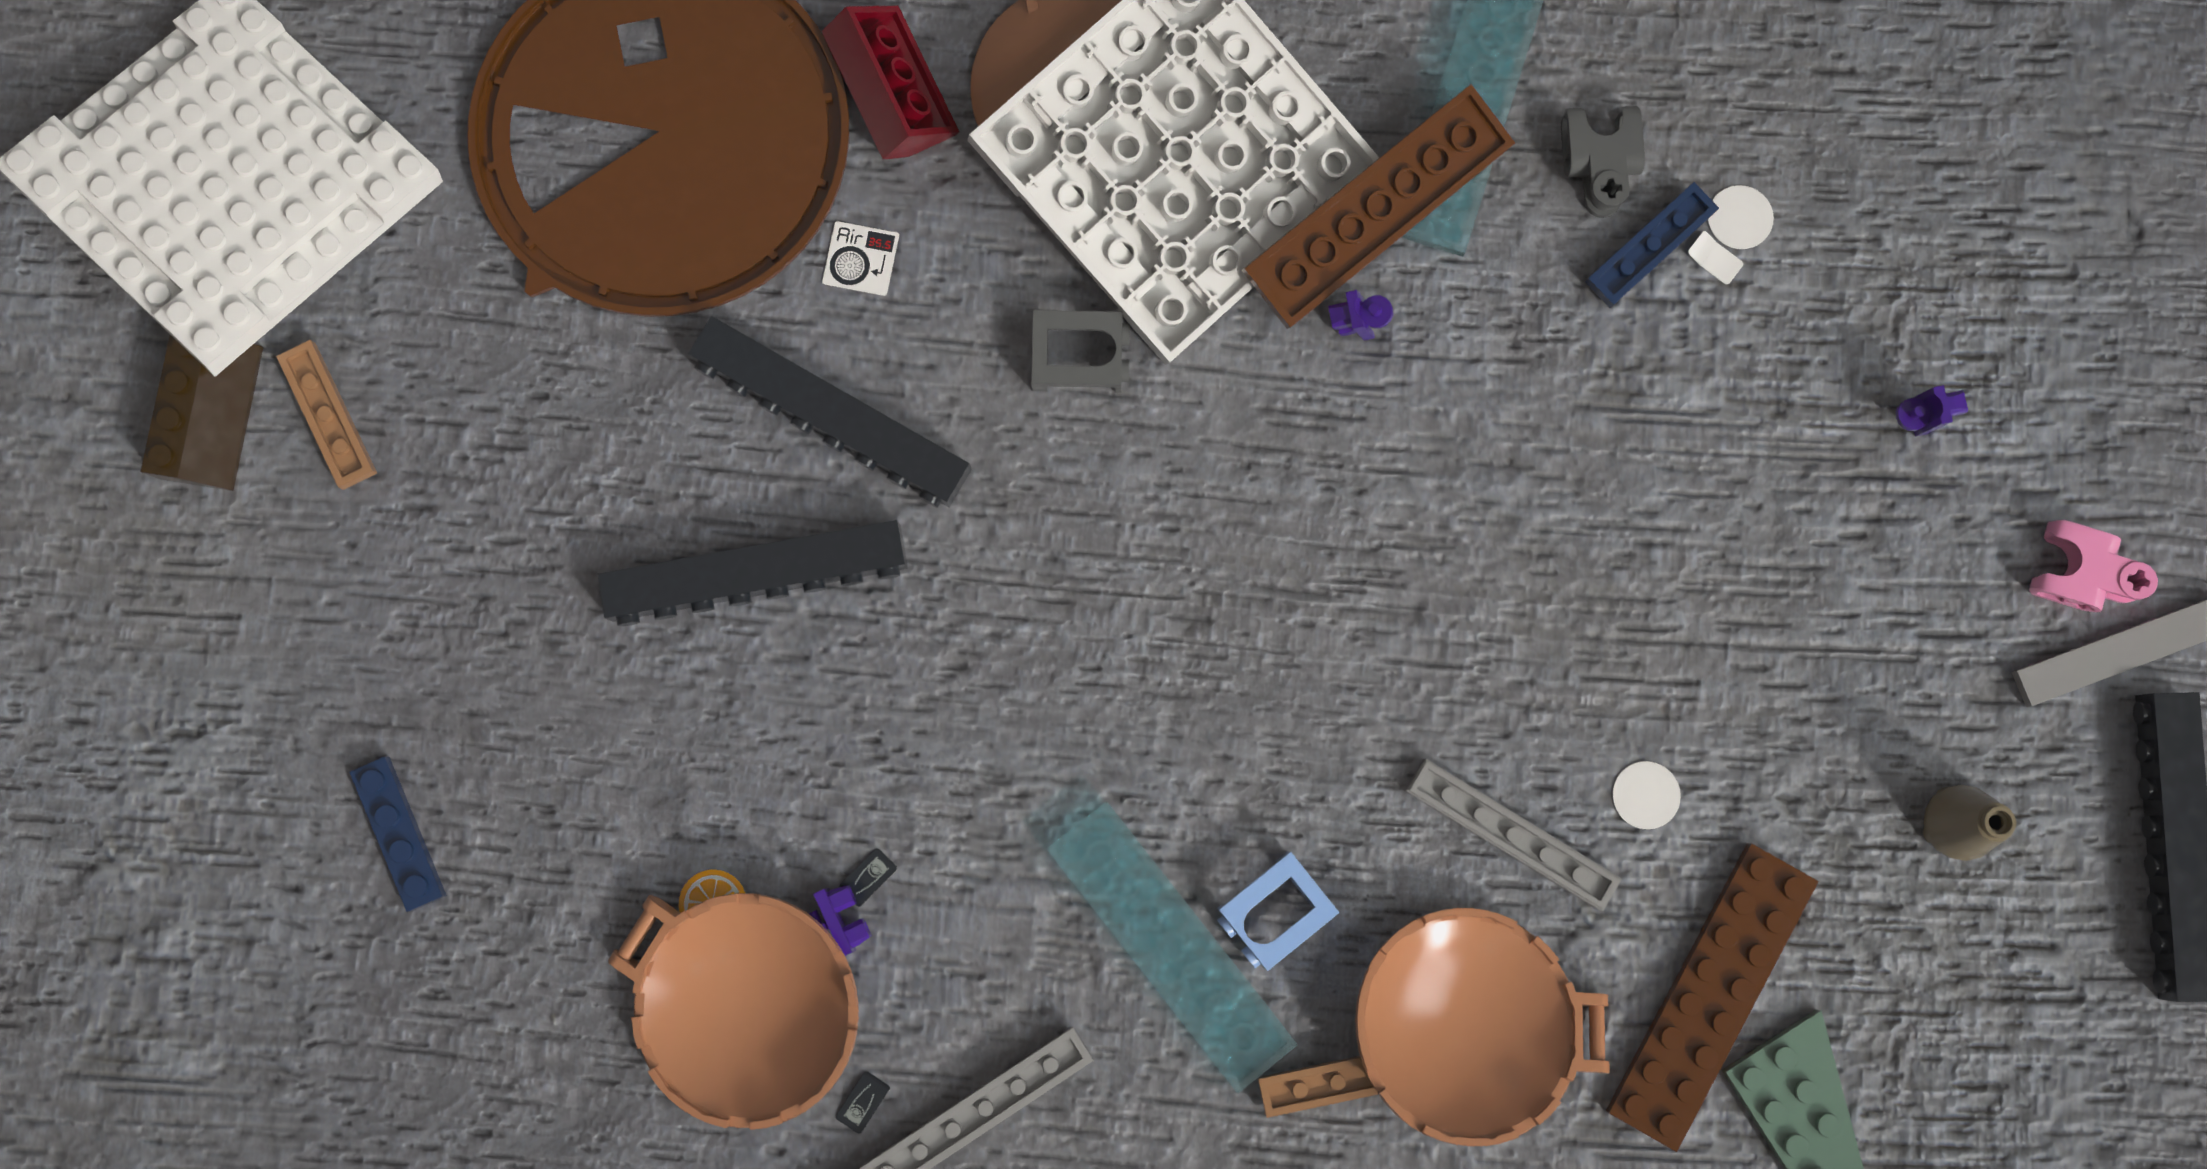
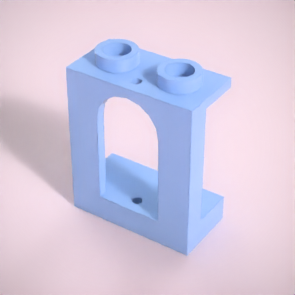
M1287 851L1276 860L1273 866L1223 906L1220 905L1217 909L1222 916L1217 921L1230 938L1237 934L1245 943L1246 947L1241 952L1255 969L1261 964L1265 970L1269 971L1339 914V911L1292 852ZM1290 878L1313 909L1275 940L1264 944L1253 942L1244 930V920L1247 913Z

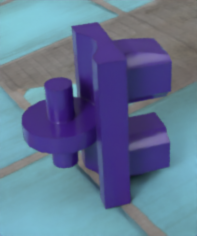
M1357 290L1346 292L1347 302L1328 306L1334 330L1338 329L1341 336L1357 333L1364 341L1374 339V331L1370 327L1382 328L1392 320L1394 311L1391 302L1386 297L1373 295L1365 300Z
M1942 385L1932 387L1913 398L1901 402L1895 413L1898 424L1905 430L1914 431L1916 437L1926 435L1952 423V417L1967 413L1968 407L1963 390L1946 393L1945 387Z
M849 885L832 890L825 888L814 893V897L826 922L822 923L817 910L809 913V915L815 918L826 930H830L832 937L838 943L845 956L855 952L856 946L872 936L864 918L845 926L840 911L857 904Z

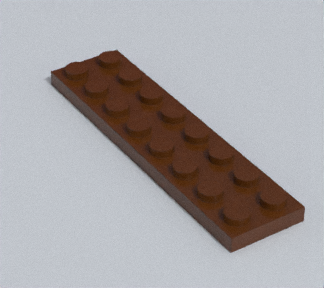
M1470 84L1242 269V272L1287 329L1291 328L1506 152L1515 142L1473 85Z
M1752 843L1746 844L1605 1112L1673 1151L1677 1152L1812 896L1819 882L1818 880Z

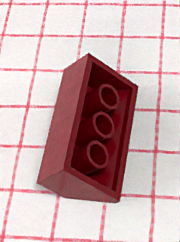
M899 5L846 6L821 31L883 160L910 157L952 138L960 132Z

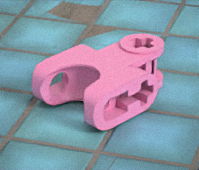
M2057 520L2047 523L2044 539L2046 542L2058 546L2066 553L2068 568L2063 576L2047 573L2033 577L2029 592L2032 595L2076 609L2101 612L2105 599L2117 603H2128L2151 596L2157 588L2158 578L2151 566L2117 555L2121 539L2118 536L2067 520Z

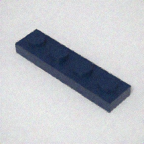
M1693 182L1595 271L1585 283L1611 308L1707 221L1719 207Z
M384 756L350 771L349 773L406 912H412L447 896L390 757Z

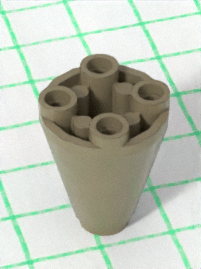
M1967 785L1943 787L1936 792L1925 808L1923 835L1928 843L1932 844L1937 851L1946 857L1968 861L1981 858L2011 837L2016 828V818L2007 806L1977 787Z

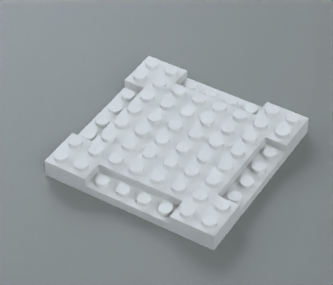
M198 0L173 20L177 29L60 121L53 115L0 157V172L214 377L443 182L438 169L386 120L384 122L380 120L285 31L282 23L257 0Z
M1122 0L969 134L968 142L1011 191L1026 202L1118 307L1117 311L1123 312V318L1130 323L1131 327L1165 365L1176 358L1254 287L1242 272L1244 267L1379 158L1245 0Z

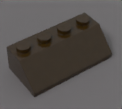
M169 336L141 473L160 480L234 491L264 347L253 344L214 377L173 336Z

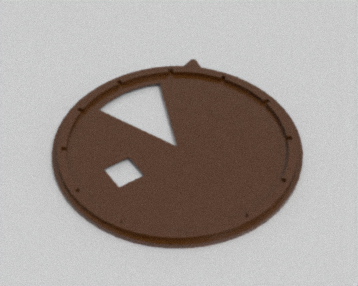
M527 0L503 26L489 48L478 72L468 116V152L476 191L485 213L497 234L511 252L528 268L524 292L533 298L552 289H557L573 299L596 308L620 314L645 317L690 314L724 305L759 288L784 270L805 249L829 214L841 186L849 148V110L840 69L817 24L796 0ZM660 17L668 58L625 66L617 25ZM513 105L659 131L536 213H533L523 196L512 163L510 147V122Z

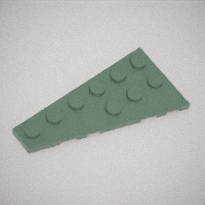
M1816 1009L1721 1070L1784 1169H1864L1821 1010Z

